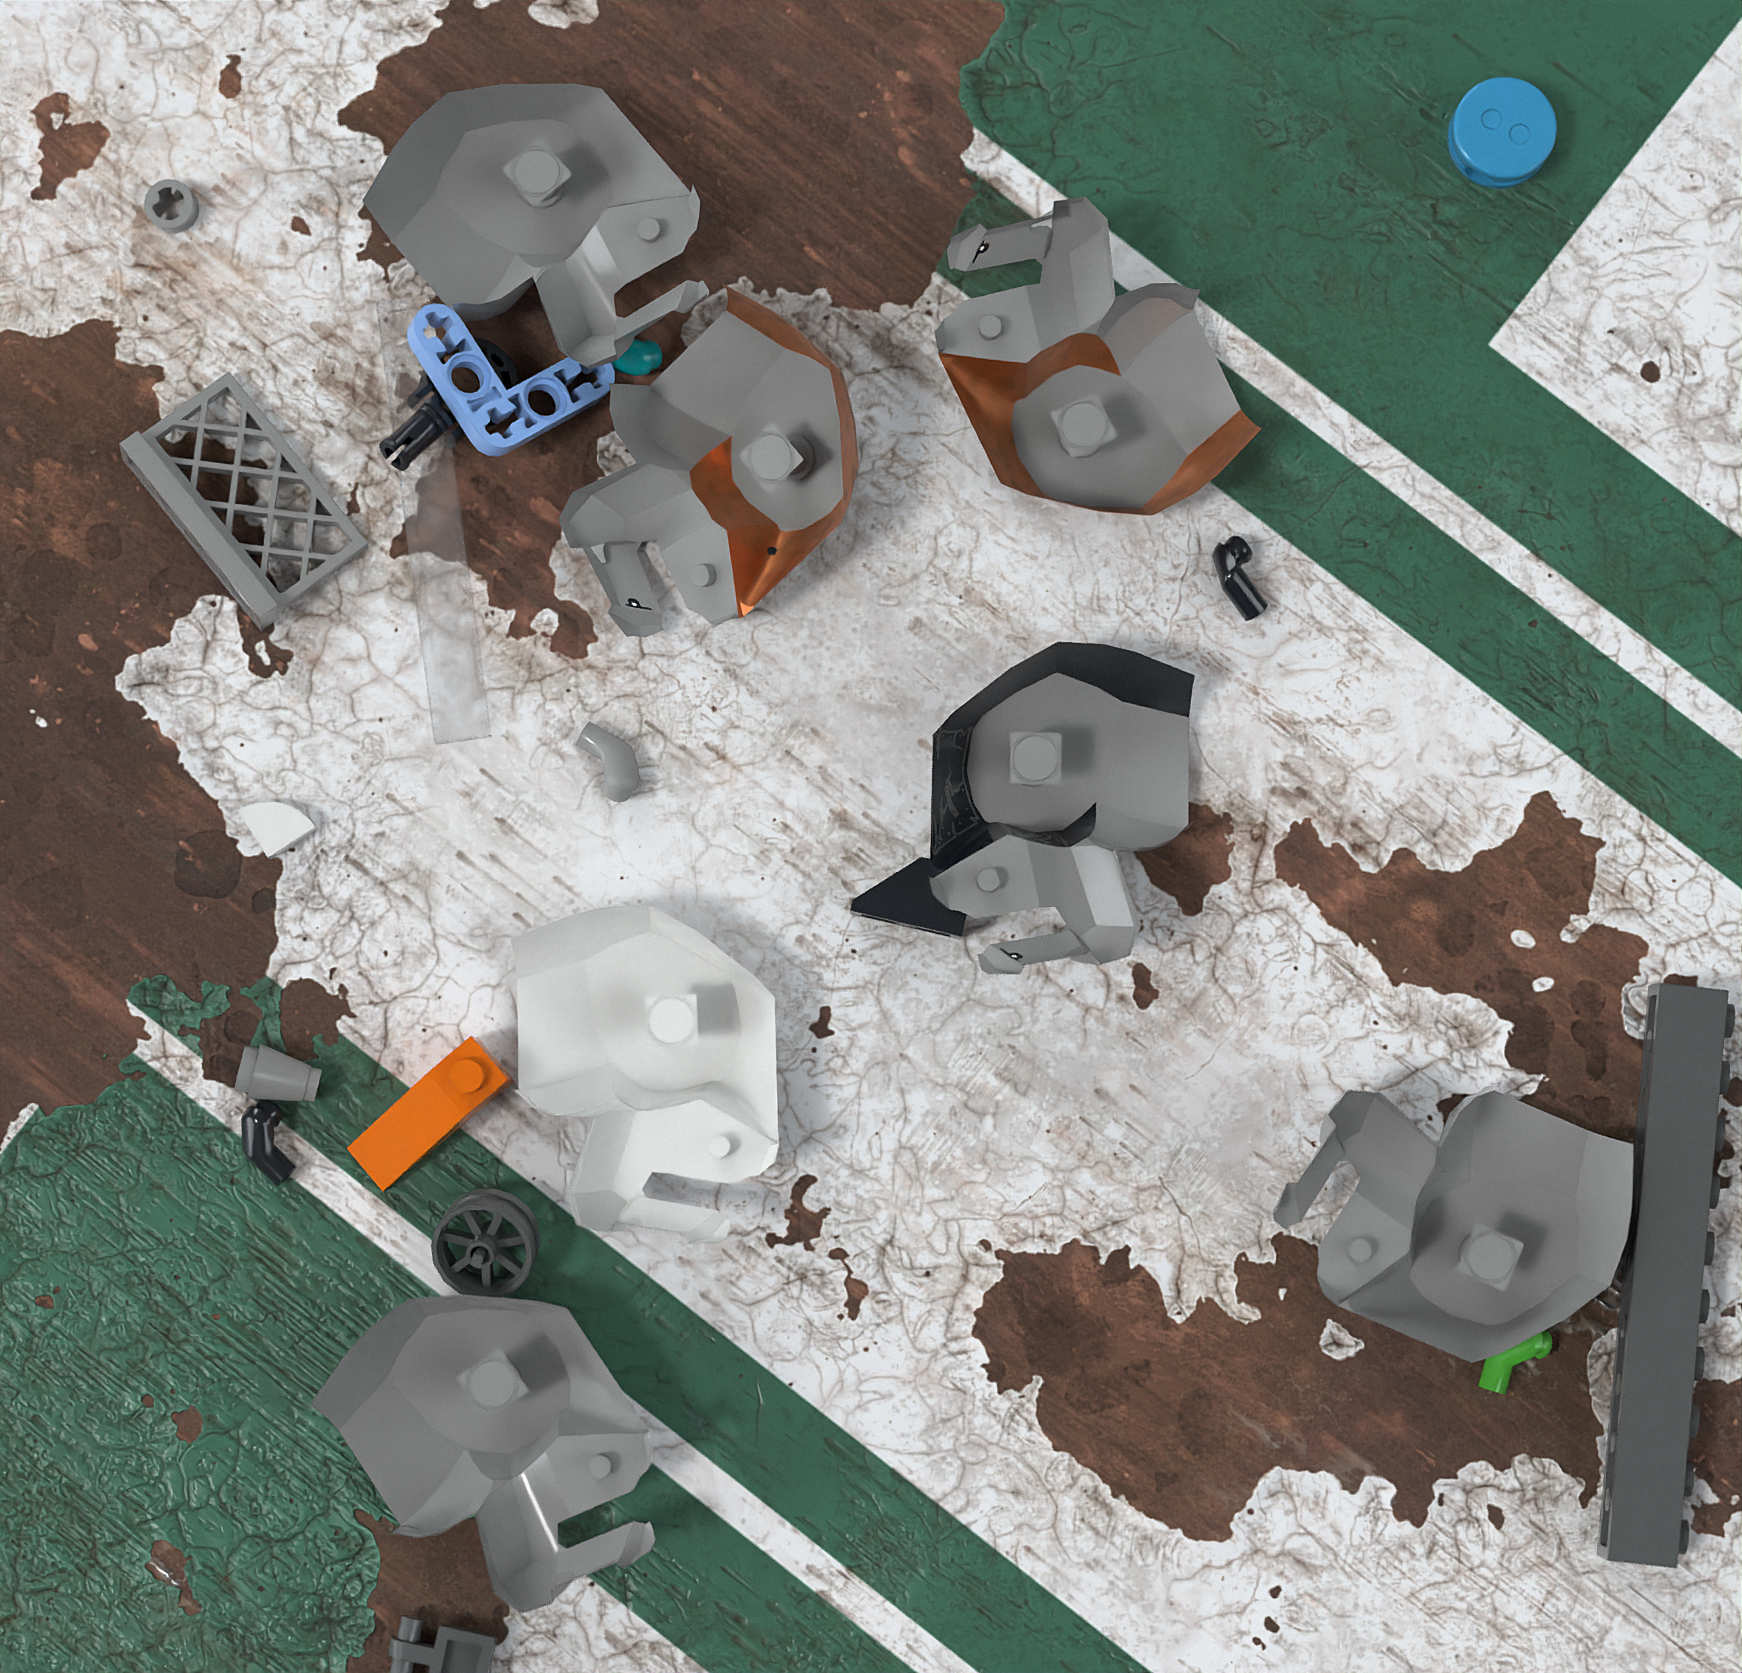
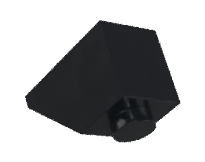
M920 857L854 898L850 909L851 915L959 940L962 937L967 914L961 911L950 910L934 896L929 880L930 859Z

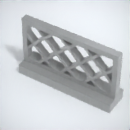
M230 372L224 374L144 433L140 434L137 430L119 443L122 459L261 632L279 619V613L368 548V542ZM228 391L241 407L239 427L206 423L209 404ZM200 412L199 422L189 421L191 417ZM247 416L258 429L246 428ZM175 429L197 432L194 460L169 457L158 441ZM205 433L237 437L234 465L201 461ZM244 439L268 441L276 450L274 470L241 466ZM282 459L293 473L281 471ZM180 469L192 470L191 482ZM199 471L232 475L228 503L203 499L197 491ZM239 476L272 480L269 508L236 504ZM279 481L303 484L311 494L309 513L276 509ZM317 502L327 515L315 514ZM215 512L227 513L226 525L223 524ZM234 514L267 518L263 546L242 544L232 535ZM274 519L307 523L304 551L271 547ZM314 524L338 527L350 542L334 555L310 552ZM249 555L262 556L261 568L257 566ZM269 557L302 561L300 580L280 594L267 578ZM309 562L321 564L307 574Z

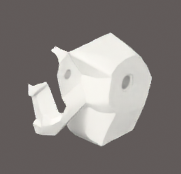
M648 904L601 907L570 915L511 939L517 973L519 1090L513 1091L519 1093L530 1106L551 1115L592 1117L566 1193L576 1225L606 1234L626 1231L640 1226L683 1234L687 1244L720 1243L728 1235L731 1220L725 1219L719 1211L646 1198L642 1187L652 1172L735 1184L746 1177L759 1175L775 1162L779 1146L775 997L752 973L699 932Z

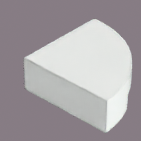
M257 802L237 810L269 859L274 858L318 829L315 823L304 813L280 802Z

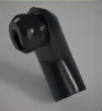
M1234 535L1228 538L1226 543L1222 544L1219 542L1216 545L1212 558L1222 590L1244 620L1249 621L1265 611L1268 603L1241 567V565L1251 560L1252 550L1242 537Z

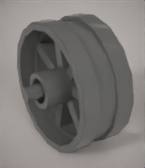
M495 1188L474 1189L457 1197L445 1211L442 1219L436 1226L431 1242L433 1264L442 1280L459 1294L501 1298L516 1291L528 1277L537 1259L541 1245L539 1224L530 1208L513 1194ZM475 1210H486L495 1213L493 1220H487L482 1223ZM462 1213L472 1233L448 1228V1224L455 1216ZM503 1218L512 1223L518 1232L506 1234L505 1227L501 1224ZM448 1242L467 1246L466 1253L456 1259L448 1246ZM525 1244V1262L522 1263L503 1247ZM494 1259L511 1271L512 1274L506 1277H494ZM470 1263L473 1267L482 1269V1275L470 1272L465 1266Z

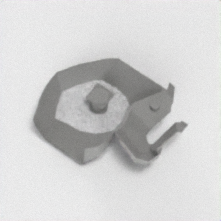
M499 84L447 93L411 124L393 147L362 200L392 243L442 302L459 315L463 323L486 320L507 312L535 283L559 350L589 370L618 360L628 350L636 335L674 310L682 314L687 313L709 295V290L703 280L699 283L686 280L628 317L616 316L614 294L628 282L684 251L689 237L697 230L700 199L693 184L692 191L690 192L601 88L579 84Z
M1499 1085L1485 1086L1480 1092L1464 1098L1449 1113L1437 1145L1382 1093L1347 1090L1324 1115L1320 1130V1146L1299 1181L1286 1184L1273 1211L1274 1221L1285 1230L1290 1225L1300 1223L1338 1162L1349 1160L1360 1176L1357 1187L1318 1246L1319 1266L1316 1273L1324 1295L1338 1307L1340 1306L1473 1363L1501 1354L1565 1320L1611 1285L1627 1241L1632 1210L1633 1144L1583 1129L1494 1090Z
M474 1295L408 1299L371 1326L346 1353L310 1404L340 1431L401 1525L391 1534H402L415 1538L436 1535L475 1514L494 1594L519 1614L551 1605L555 1598L564 1592L572 1581L614 1563L622 1568H626L653 1547L655 1536L651 1523L644 1524L635 1521L568 1549L558 1544V1523L633 1491L640 1476L649 1469L654 1454L648 1428L567 1308L541 1301Z

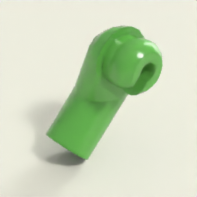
M1544 1330L1501 1354L1486 1358L1478 1387L1506 1395L1515 1365L1533 1357L1542 1359L1550 1353L1553 1343L1550 1333Z

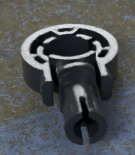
M473 337L506 390L518 385V374L508 355L492 342ZM456 348L450 355L460 353V350ZM447 351L440 360L442 364H445L444 358L450 356ZM424 368L420 377V385L408 396L407 404L413 409L430 392H433L434 395L388 438L383 439L379 444L380 451L385 459H388L401 446H405L398 454V457L390 463L401 471L406 470L421 453L458 422ZM490 420L485 427L488 433L493 431L503 421L493 423ZM459 426L447 437L444 443L452 448L464 437H467L462 427Z

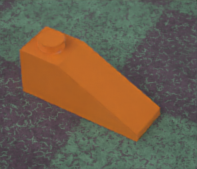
M470 1036L426 1073L351 1143L347 1150L384 1192L512 1084L514 1079L479 1038Z

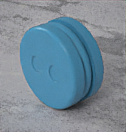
M1496 77L1485 80L1465 94L1452 115L1447 132L1450 156L1458 170L1478 185L1493 189H1504L1520 185L1537 173L1553 149L1557 134L1555 113L1546 96L1538 88L1524 80L1513 77Z

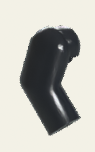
M261 1099L255 1106L247 1107L241 1117L242 1150L245 1156L278 1187L296 1170L297 1166L274 1144V1128L279 1125L283 1118L280 1107L272 1100Z

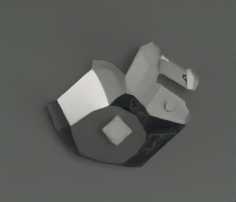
M1058 641L1009 668L954 711L933 734L929 880L934 896L950 910L961 911L974 919L1035 908L1056 907L1066 923L1061 933L990 944L983 953L977 954L982 971L987 974H1021L1025 965L1066 958L1098 966L1131 955L1141 924L1115 851H1152L1169 844L1181 831L1189 828L1194 823L1188 824L1189 715L1195 675L1140 653L1106 644Z

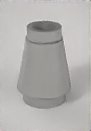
M261 1043L259 1049L245 1046L234 1090L248 1093L246 1099L304 1100L314 1103L322 1069L311 1067L309 1064Z

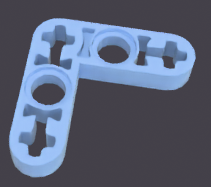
M436 303L426 305L416 313L407 329V340L411 350L471 443L479 452L487 456L498 457L505 455L596 405L610 391L609 383H614L615 371L611 363L589 370L567 357L506 390L465 324L452 308ZM430 325L432 328L442 326L446 330V334L442 340L437 336L428 339L424 335L427 326ZM456 348L460 350V353L454 354L445 364L441 363L440 360L446 351L450 355ZM459 367L472 370L480 381L479 390L474 393H464L458 390L451 379L452 370ZM581 371L584 374L593 372L597 376V381L593 385L589 382L575 388L569 395L566 386L572 383ZM543 390L549 393L556 404L555 413L549 416L535 413L528 403L529 392ZM515 411L518 420L513 422L503 435L498 432L490 435L486 431L485 427L490 420L493 423H499L510 417Z

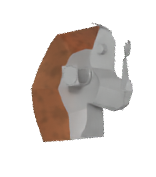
M1086 197L1054 201L1052 210L1039 218L989 230L977 224L951 237V242L947 249L950 269L956 268L966 272L1034 258L1043 265L1039 284L1026 285L964 300L934 330L939 358L1000 484L1027 495L1097 512L1153 516L1196 493L1216 477L1262 429L1255 425L1240 409L1193 311L1200 290L1190 289L1177 283H1151L1115 297L1108 219Z
M724 285L728 296L726 311L650 386L609 383L611 390L609 410L615 432L636 463L573 491L558 519L569 547L584 549L611 602L608 614L626 637H648L664 630L660 609L637 554V550L642 542L657 540L659 552L688 610L701 615L709 623L715 625L714 627H717L730 619L744 617L840 525L850 504L859 459L854 415L845 378L841 370L798 329L774 311ZM768 547L776 548V554L768 555Z

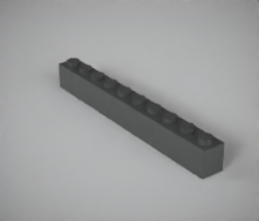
M1665 983L1648 985L1633 1149L1632 1210L1624 1248L1597 1555L1607 1561L1677 1568L1678 1555H1685L1688 1548L1689 1524L1687 1520L1682 1519L1684 1496L1690 1497L1694 1486V1465L1692 1462H1687L1689 1438H1696L1700 1420L1699 1406L1692 1404L1694 1381H1701L1705 1364L1704 1348L1697 1346L1699 1323H1706L1710 1308L1708 1289H1702L1704 1266H1711L1715 1251L1714 1233L1708 1232L1707 1229L1709 1209L1717 1207L1720 1195V1178L1712 1173L1714 1151L1720 1152L1722 1150L1725 1138L1724 1118L1718 1117L1719 1095L1727 1093L1730 1082V1063L1723 1060L1724 1039L1731 1038L1735 1025L1734 1004H1728L1729 990Z

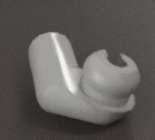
M589 721L581 732L576 746L602 760L606 778L601 786L604 795L614 802H624L630 798L632 791L638 788L640 780L635 752L627 742Z

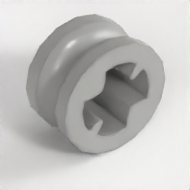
M165 179L158 181L150 187L145 195L144 208L146 215L157 228L166 233L177 234L185 232L198 219L200 209L198 199L185 184L178 180ZM168 194H172L177 200H180L182 196L185 199V202L178 206L180 216L176 219H171L166 213H163L160 218L158 213L159 210L165 207L164 197Z

